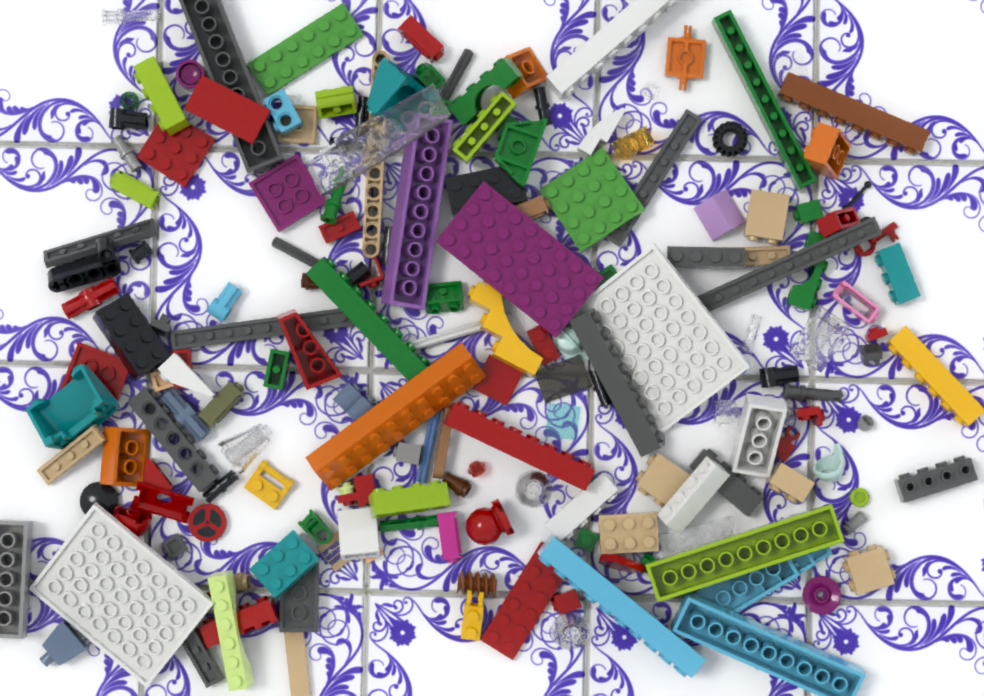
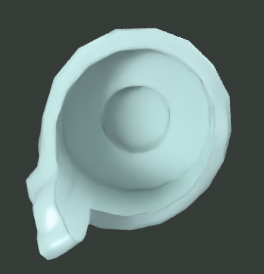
M840 443L834 445L833 455L822 457L813 466L814 475L822 481L837 482L844 472V456Z

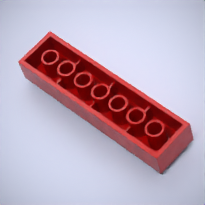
M458 401L457 404L452 402L443 424L586 491L595 472L591 468L592 464L581 459L577 462L573 460L574 455L565 451L558 453L556 452L557 447L546 442L542 445L539 443L540 439L529 434L525 437L521 435V430L510 426L508 429L504 427V422L496 418L489 420L486 418L488 415L476 409L472 412L468 410L470 406Z

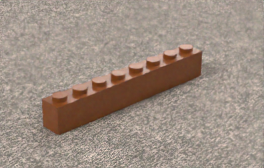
M790 72L786 74L777 95L785 103L791 104L793 102L798 104V107L804 111H809L810 109L821 118L826 119L829 117L834 119L833 122L838 125H848L852 127L851 130L857 133L865 132L869 134L871 139L877 141L880 139L884 140L888 146L903 148L905 153L913 156L922 152L930 133L927 129Z

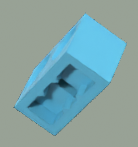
M284 88L263 99L266 104L263 107L271 110L269 116L272 115L275 120L272 124L277 133L281 131L284 136L303 126ZM275 101H281V108L274 109L272 107ZM285 117L291 118V123L288 126H283L281 123Z

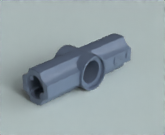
M174 388L167 391L161 397L162 401L174 413L175 419L183 427H186L198 442L211 432L205 422L198 416V412L189 402H186Z

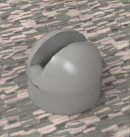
M862 415L858 420L857 426L861 431L867 432L875 423L870 416Z

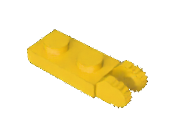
M468 590L467 600L464 605L461 639L480 641L484 592L478 594L479 602L474 603L471 602L472 591Z

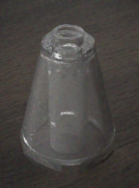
M258 424L219 442L218 447H223L220 450L231 466L233 468L237 466L239 468L237 472L242 474L271 441V434L273 433L266 424L264 426Z
M529 470L517 478L514 491L517 500L522 505L528 508H539L550 500L553 487L550 478L545 473L538 470ZM533 486L538 488V492L535 494L531 492V487Z
M571 611L559 615L554 620L551 633L554 642L559 647L565 650H576L587 642L590 627L587 620L581 614ZM570 631L575 632L574 636H568Z

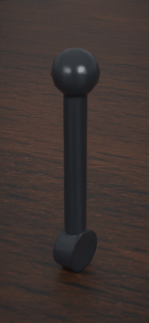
M866 181L863 188L842 209L849 208L867 188L872 186L871 182Z

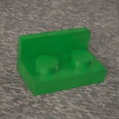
M461 281L428 284L425 304L426 313L439 314L440 312L464 310Z

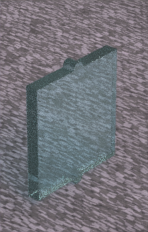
M549 403L545 436L559 438V440H576L580 407L569 406L566 403H563V405Z

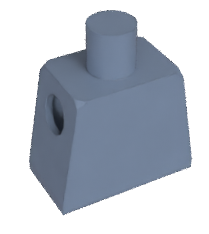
M63 620L42 644L47 652L40 657V661L46 667L53 661L60 666L87 650L89 646L66 620Z

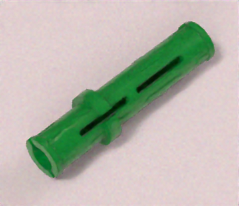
M437 514L380 520L381 533L439 527Z

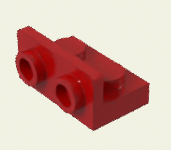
M813 405L791 409L792 416L797 417L798 420L812 419L813 425L823 426L822 421H825L824 411L820 410V406Z

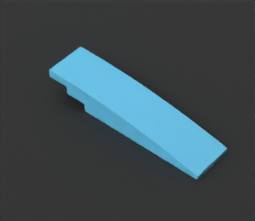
M827 547L698 589L693 594L737 613L800 576L801 573L833 553Z

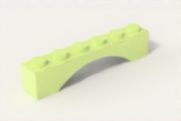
M233 570L215 572L207 579L211 600L214 602L213 610L229 691L248 689L254 683L251 664L244 651L239 633Z

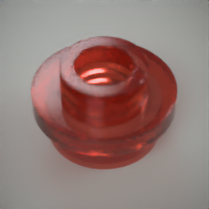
M478 460L472 462L467 470L468 474H471L472 477L481 475L486 471L485 463Z

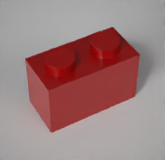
M854 206L833 211L816 220L818 230L823 238L834 235L861 222Z

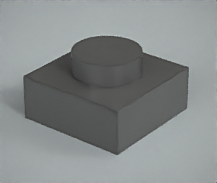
M179 533L161 543L171 560L188 550Z

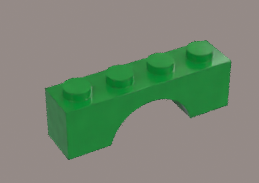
M511 58L498 59L493 64L494 68L492 70L485 71L479 77L481 80L476 84L472 83L466 88L467 92L463 96L459 95L452 101L453 105L449 109L462 126L469 125L477 118V115L482 110L481 99L487 88L496 85L503 89H508L524 76Z
M809 231L803 248L825 238L820 233ZM823 260L812 265V272L808 280L803 284L791 286L785 305L806 312L810 311V308H814L817 300L814 297L815 292L820 290L823 281L820 279L821 273L826 271L828 261Z

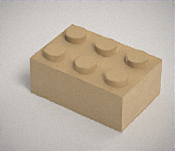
M657 512L598 515L600 554L659 551Z

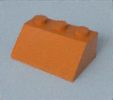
M104 427V436L107 440L103 442L100 484L137 487L138 481L143 482L150 430Z

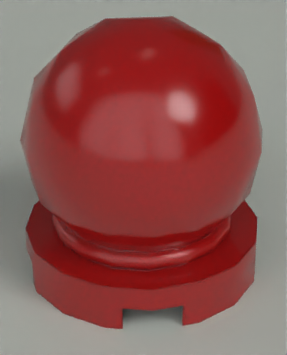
M499 499L491 502L493 505L491 508H478L469 515L465 528L467 535L473 542L480 545H489L496 542L502 532H506L507 536L515 533Z

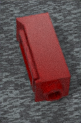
M411 15L398 27V33L403 34V37L427 60L429 59L430 63L434 60L437 62L444 55V46Z

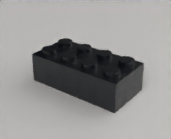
M501 167L445 178L453 218L483 181L513 205L528 201L525 188H522Z
M129 293L95 312L93 320L134 381L160 367L171 356Z

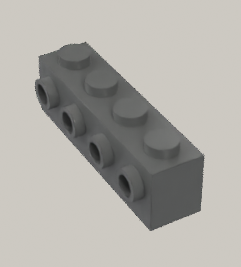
M962 455L953 458L954 462L948 464L946 461L936 463L935 468L932 469L923 467L917 469L916 474L910 475L907 472L898 475L899 479L894 480L900 501L902 503L909 502L978 480L972 459L965 458Z

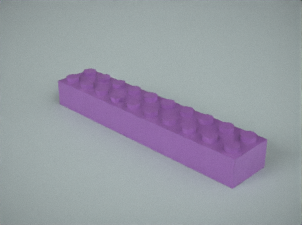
M421 113L409 115L381 304L413 310H425L453 120Z

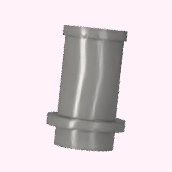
M859 511L848 522H844L843 528L849 535L855 534V530L868 519Z

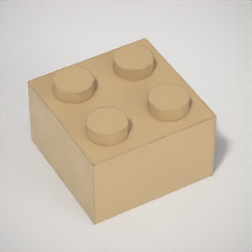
M776 462L771 471L770 478H767L765 481L769 484L767 488L775 493H784V498L795 504L797 502L803 503L815 482L782 462Z

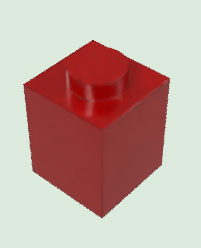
M574 588L553 595L554 600H551L554 612L558 611L560 615L582 608Z

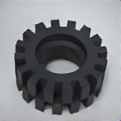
M726 121V123H722L717 127L712 137L713 147L716 148L717 153H721L722 156L734 157L744 150L748 142V134H746V129H743L740 123L736 124L735 121ZM732 132L737 136V143L734 146L724 144L723 135L725 133Z

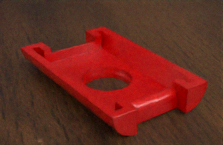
M138 481L136 490H139L140 493L139 496H134L132 508L187 524L190 515L187 508L188 505H193V497ZM166 494L172 500L170 502H162L157 498V495Z

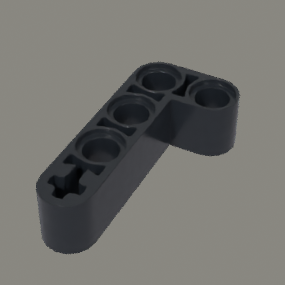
M102 237L96 243L98 255L51 268L47 273L50 291L58 293L117 276L121 272V263L114 241L109 237Z

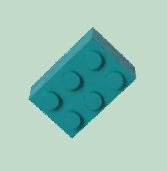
M292 530L250 568V571L273 597L278 600L321 560L302 538Z

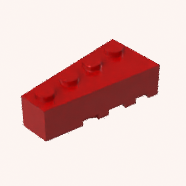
M295 309L277 315L306 390L342 376Z
M266 595L256 599L257 603L251 606L249 602L238 606L239 610L236 612L240 635L279 620V611L273 597L268 598ZM210 617L203 620V624L199 626L206 647L209 648L220 644L214 618Z

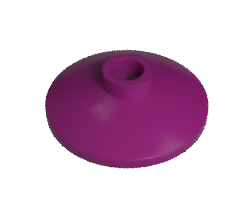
M816 576L805 584L802 598L805 606L811 612L825 615L833 612L838 607L841 600V591L833 579L826 576ZM819 591L824 593L823 598H818L817 594Z

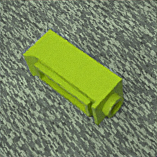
M120 170L117 173L114 172L109 181L111 188L151 210L154 209L162 195L159 191Z

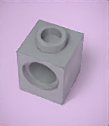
M399 442L398 446H394L393 457H396V461L419 465L422 446Z

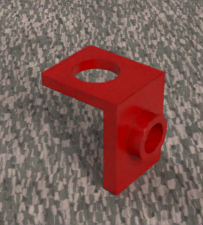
M374 257L380 276L359 283L361 289L367 286L369 289L380 285L379 282L384 280L385 277L377 257Z

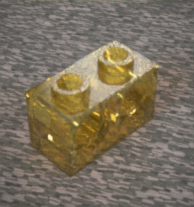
M647 126L613 141L611 147L618 162H621L653 147L655 142Z

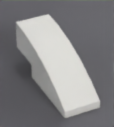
M621 108L596 124L584 137L577 151L586 156H591L599 141L606 145L626 109Z

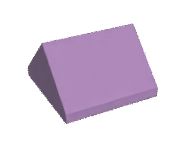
M727 189L711 196L693 208L712 241L746 222Z

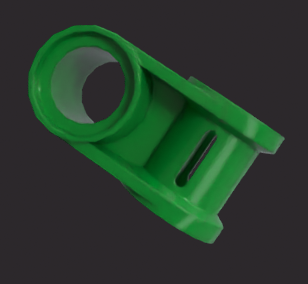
M312 509L309 510V514L302 521L298 522V525L319 544H327L333 539V531ZM322 530H326L329 534L326 541H322L319 538V533Z

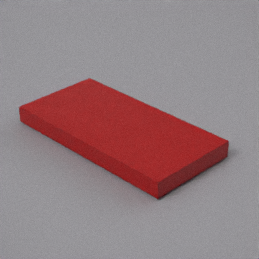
M203 75L184 108L186 111L254 145L271 110Z

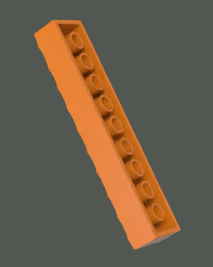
M461 342L305 458L318 477L332 491L349 477L355 475L364 466L371 463L376 457L386 452L395 443L402 440L410 432L417 429L429 418H432L460 395H463L467 390L479 383L486 375Z

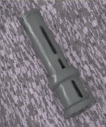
M784 383L782 397L785 401L787 399H797L799 402H803L807 399L841 402L842 390L806 388L804 385L789 386L787 383Z

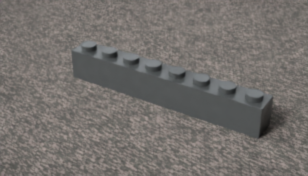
M592 308L574 317L569 322L640 456L643 457L660 449L665 444V436L661 430H658L653 414L649 413L646 400L637 391V383L629 376L628 366L625 362L621 361L619 357L620 352L617 346L612 344L608 329L603 327L600 314Z

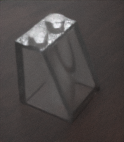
M818 305L791 344L789 351L794 358L803 360L810 369L821 373L847 339L851 326L821 305Z

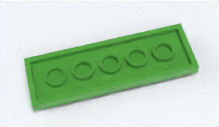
M344 3L256 57L247 65L266 95L270 96L363 37L364 34Z

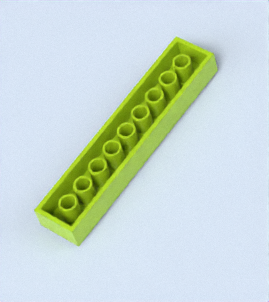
M829 503L645 563L657 602H661L845 541L833 505Z

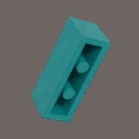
M900 242L875 252L874 260L877 267H881L883 272L881 278L883 283L888 285L890 290L888 295L892 303L894 302L895 305H899L921 296Z

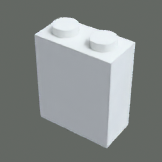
M370 505L362 506L359 509L346 507L337 511L342 561L381 557L378 518L372 519Z

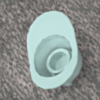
M570 322L557 338L552 336L555 347L570 362L579 364L589 360Z

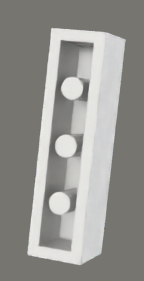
M706 456L657 514L666 526L681 534L730 474L720 464Z
M601 472L589 483L586 491L581 490L551 517L545 525L560 541L563 539L567 541L574 535L573 530L577 526L582 528L589 521L587 517L592 513L595 516L603 509L601 505L606 500L611 502L617 496L615 492L618 489Z

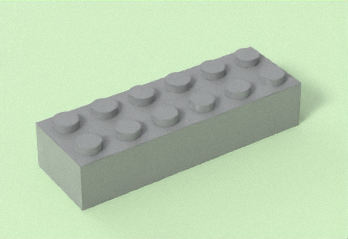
M0 520V638L23 639L27 637L33 521Z

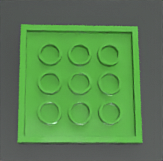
M603 147L539 190L543 197L547 198L551 209L581 253L645 211Z

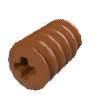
M463 570L460 571L457 594L460 589L463 595L466 594L467 590L472 591V594L476 590L478 594L484 591L486 597L492 592L493 597H496L497 579L494 573H491L490 578H488L486 572L480 577L477 571L473 577L471 571H468L467 576H465Z

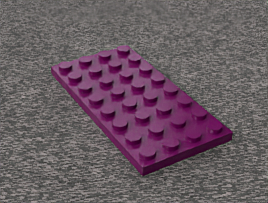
M484 181L435 241L555 338H557L604 279L602 275Z

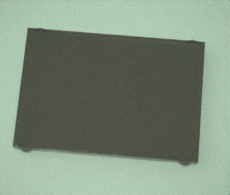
M581 354L538 369L535 374L545 403H550L553 400L592 387Z

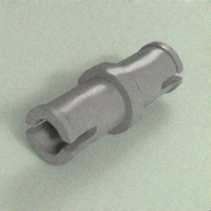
M121 135L111 140V143L120 154L119 157L127 163L132 173L142 168L143 165L133 154L134 150L128 147Z

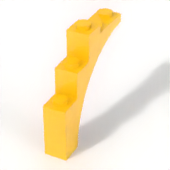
M478 282L476 286L472 285L467 294L470 296L468 302L488 312V314L484 312L479 321L482 324L480 329L500 339L494 342L491 348L494 352L491 357L530 377L535 376L543 358L530 350L512 329L505 314L502 295L487 283L484 285Z

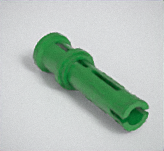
M340 167L331 197L326 200L325 211L320 216L321 221L330 225H335L337 222L336 216L342 208L341 199L352 172L348 168L344 171L345 167Z

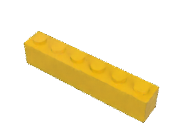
M903 326L886 342L889 345L887 347L894 356L898 355L902 359L900 361L906 369H911L915 373V379L928 387L927 391L934 398L938 397L941 401L940 405L947 412L951 411L954 414L953 419L960 426H970L984 412V408L907 326Z

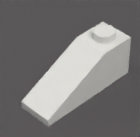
M173 353L158 368L161 372L159 376L166 383L170 381L173 384L213 398L216 396L212 389L177 353Z

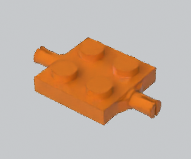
M688 25L684 26L683 37H668L664 76L680 79L678 89L682 91V87L683 91H687V80L703 79L706 40L692 38V26L688 27Z

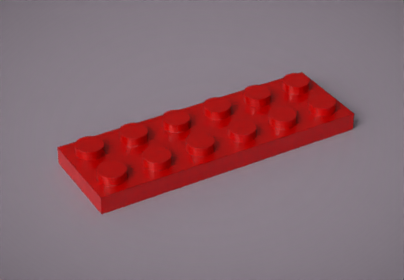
M542 541L480 639L511 660L517 655L563 580L553 571L555 568L552 565L547 567L538 559L540 555L537 551L544 544Z

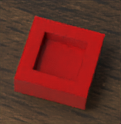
M879 326L868 329L869 333L864 336L866 342L886 336L888 333L886 328L880 329Z

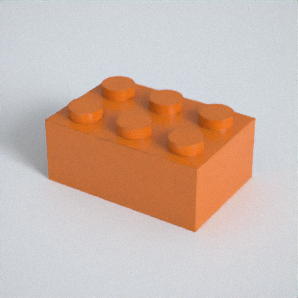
M818 122L811 132V141L804 149L803 158L817 174L837 180L852 145L839 128Z

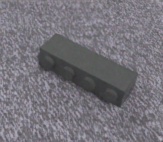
M667 246V259L674 268L744 269L745 248Z
M702 449L688 467L694 471L706 456L720 464L730 476L717 492L745 516L749 517L763 500L760 497L762 493L754 486L750 488L746 485L747 480L739 473L737 475L730 471L731 466L725 461L719 462L716 459L718 455L711 449Z

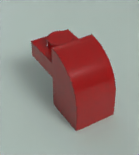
M373 473L353 477L356 492L337 496L338 504L343 503V506L354 505V501L357 500L359 507L367 505L369 503L368 496L376 489Z

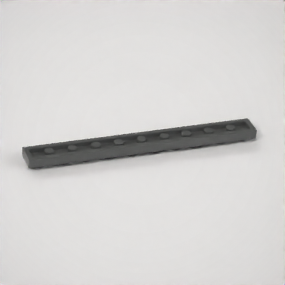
M875 216L697 297L710 312L881 235L882 232Z
M339 308L299 314L311 332L355 326ZM277 317L170 331L172 350L284 336Z

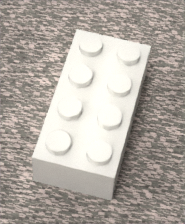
M746 393L730 457L732 472L770 478L787 413L784 399Z

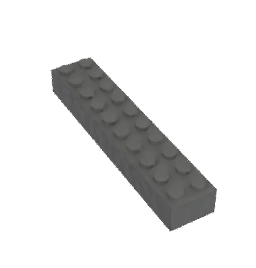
M179 0L209 78L263 106L222 1ZM268 118L254 145L232 134L245 169L250 176L285 161Z

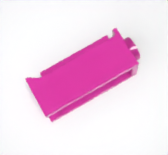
M456 511L437 514L443 560H447L448 563L459 562V558H462V555H459V553H462L458 520L454 518Z

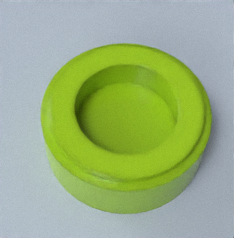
M855 488L850 492L849 500L852 505L863 507L869 502V494L863 488Z

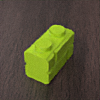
M342 86L340 88L323 89L315 92L319 119L357 113L353 86Z

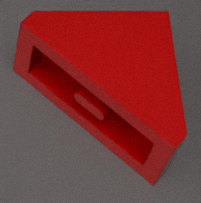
M148 458L145 464L143 483L170 491L175 489L153 458Z

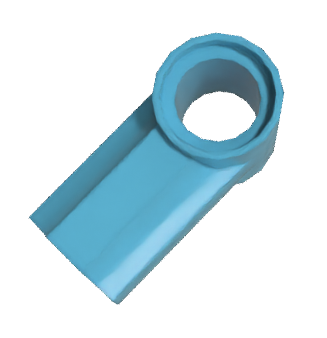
M228 282L218 298L211 302L206 312L219 321L224 322L231 313L232 306L243 291Z

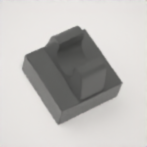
M162 314L159 320L153 318L150 326L154 332L169 339L170 331H172L171 325H169L170 316Z
M879 343L859 345V352L864 365L868 366L869 360H874L875 365H879L880 359H883V352Z

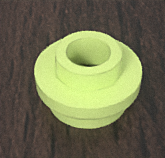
M351 481L341 483L337 491H339L340 495L355 493V485H352Z

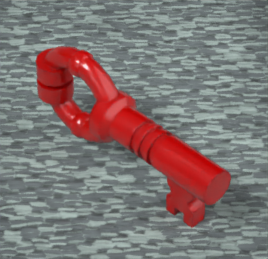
M892 222L881 230V235L868 240L871 248L867 252H864L860 245L853 247L857 256L865 257L871 255L875 250L877 242L887 235L890 236L892 242H895V238L898 240L899 237L895 235L894 231L898 228L897 224Z

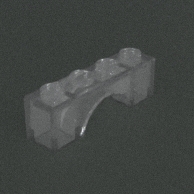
M714 400V423H718V427H730V424L739 425L742 411L737 406L736 401ZM785 401L787 413L783 428H788V424H793V401Z

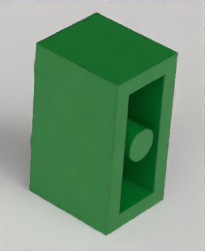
M270 349L263 387L285 390L292 355L290 352Z

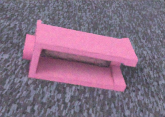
M845 280L841 281L829 296L860 319L865 325L870 322L874 323L880 315L878 311L881 308Z

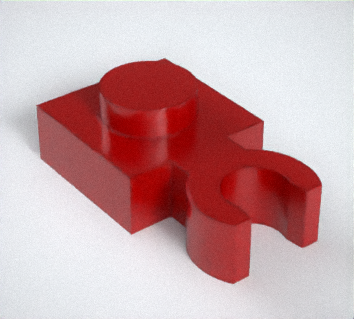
M791 426L786 428L784 438L780 436L776 457L783 462L787 460L796 447L791 442L800 437V432H797L793 437L789 434L792 429Z

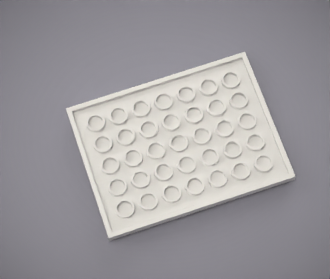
M655 243L597 288L573 316L574 318L592 308L598 311L602 318L601 323L603 327L608 329L612 344L617 346L621 361L625 362L628 366L629 376L637 383V391L646 400L647 409L655 417L656 426L662 432H665L751 367L750 363Z
M97 502L92 505L29 588L38 598L146 688L214 605L211 597Z

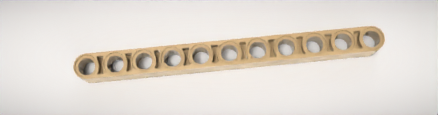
M379 50L373 54L371 88L379 65L376 63V59L383 56L390 60L389 55L385 51ZM369 113L362 252L366 258L372 260L380 255L387 117L384 116L381 121L377 122L373 120V115ZM375 132H381L383 135L378 141L372 139V135ZM374 151H380L382 154L377 160L371 158V154ZM372 170L380 171L381 174L377 179L370 177ZM376 188L379 190L380 193L376 198L369 196L371 189ZM372 207L377 208L379 211L375 217L368 215V211ZM371 226L376 227L378 230L374 236L367 234V230ZM370 245L375 246L377 249L373 255L366 253V249Z

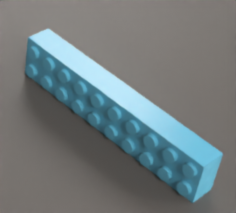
M552 534L537 551L540 555L538 559L547 567L552 565L555 568L553 571L563 580L567 577L570 580L568 583L578 592L582 589L585 592L583 595L590 602L595 604L597 601L600 604L598 607L608 616L613 614L615 616L613 619L625 629L628 626L630 634L639 641L641 638L644 639L643 644L652 652L659 651L658 656L669 665L671 663L675 664L673 668L683 677L688 675L692 678L706 661L701 654Z
M691 592L685 593L671 623L672 632L818 696H856L866 676L862 667Z

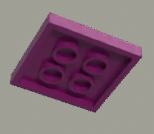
M295 154L249 183L278 232L283 231L322 207L326 202L325 197L298 154Z

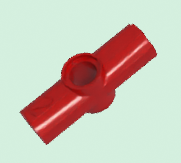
M110 278L95 287L91 286L81 291L78 296L61 304L68 319H72L85 311L99 307L103 304V301L120 293V290L114 279Z

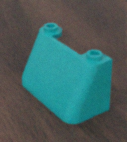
M384 57L379 62L366 105L369 107L367 111L374 117H377V115L382 117L384 115L394 122L392 126L396 130L407 132L409 115L415 113L426 114L438 98L410 73Z
M80 364L74 367L71 373L73 380L49 400L36 399L25 409L45 447L63 450L91 426L96 424L98 427L119 410L120 405L116 398L89 366Z

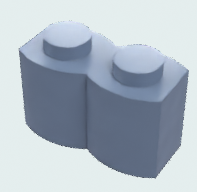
M348 383L333 398L354 420H357L376 405L369 396L364 398L360 394L362 390L355 383L352 385Z

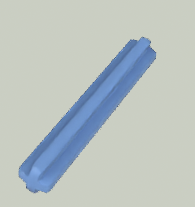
M441 410L428 420L416 481L420 483H425L427 480Z

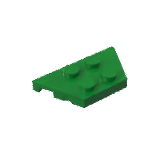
M546 118L539 121L526 120L520 123H506L493 160L522 188H525L548 121Z

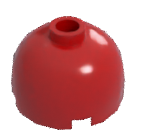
M118 505L114 508L113 516L137 537L144 535L149 529L152 521V515L149 516V512L132 508L131 505L130 508H124V505Z

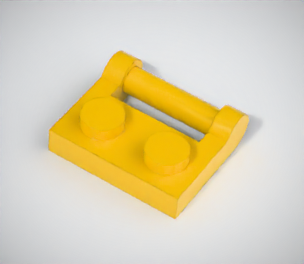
M263 460L244 488L276 510L295 481L291 478H286L269 466V462ZM265 471L283 484L284 488L280 490L262 477L261 473Z

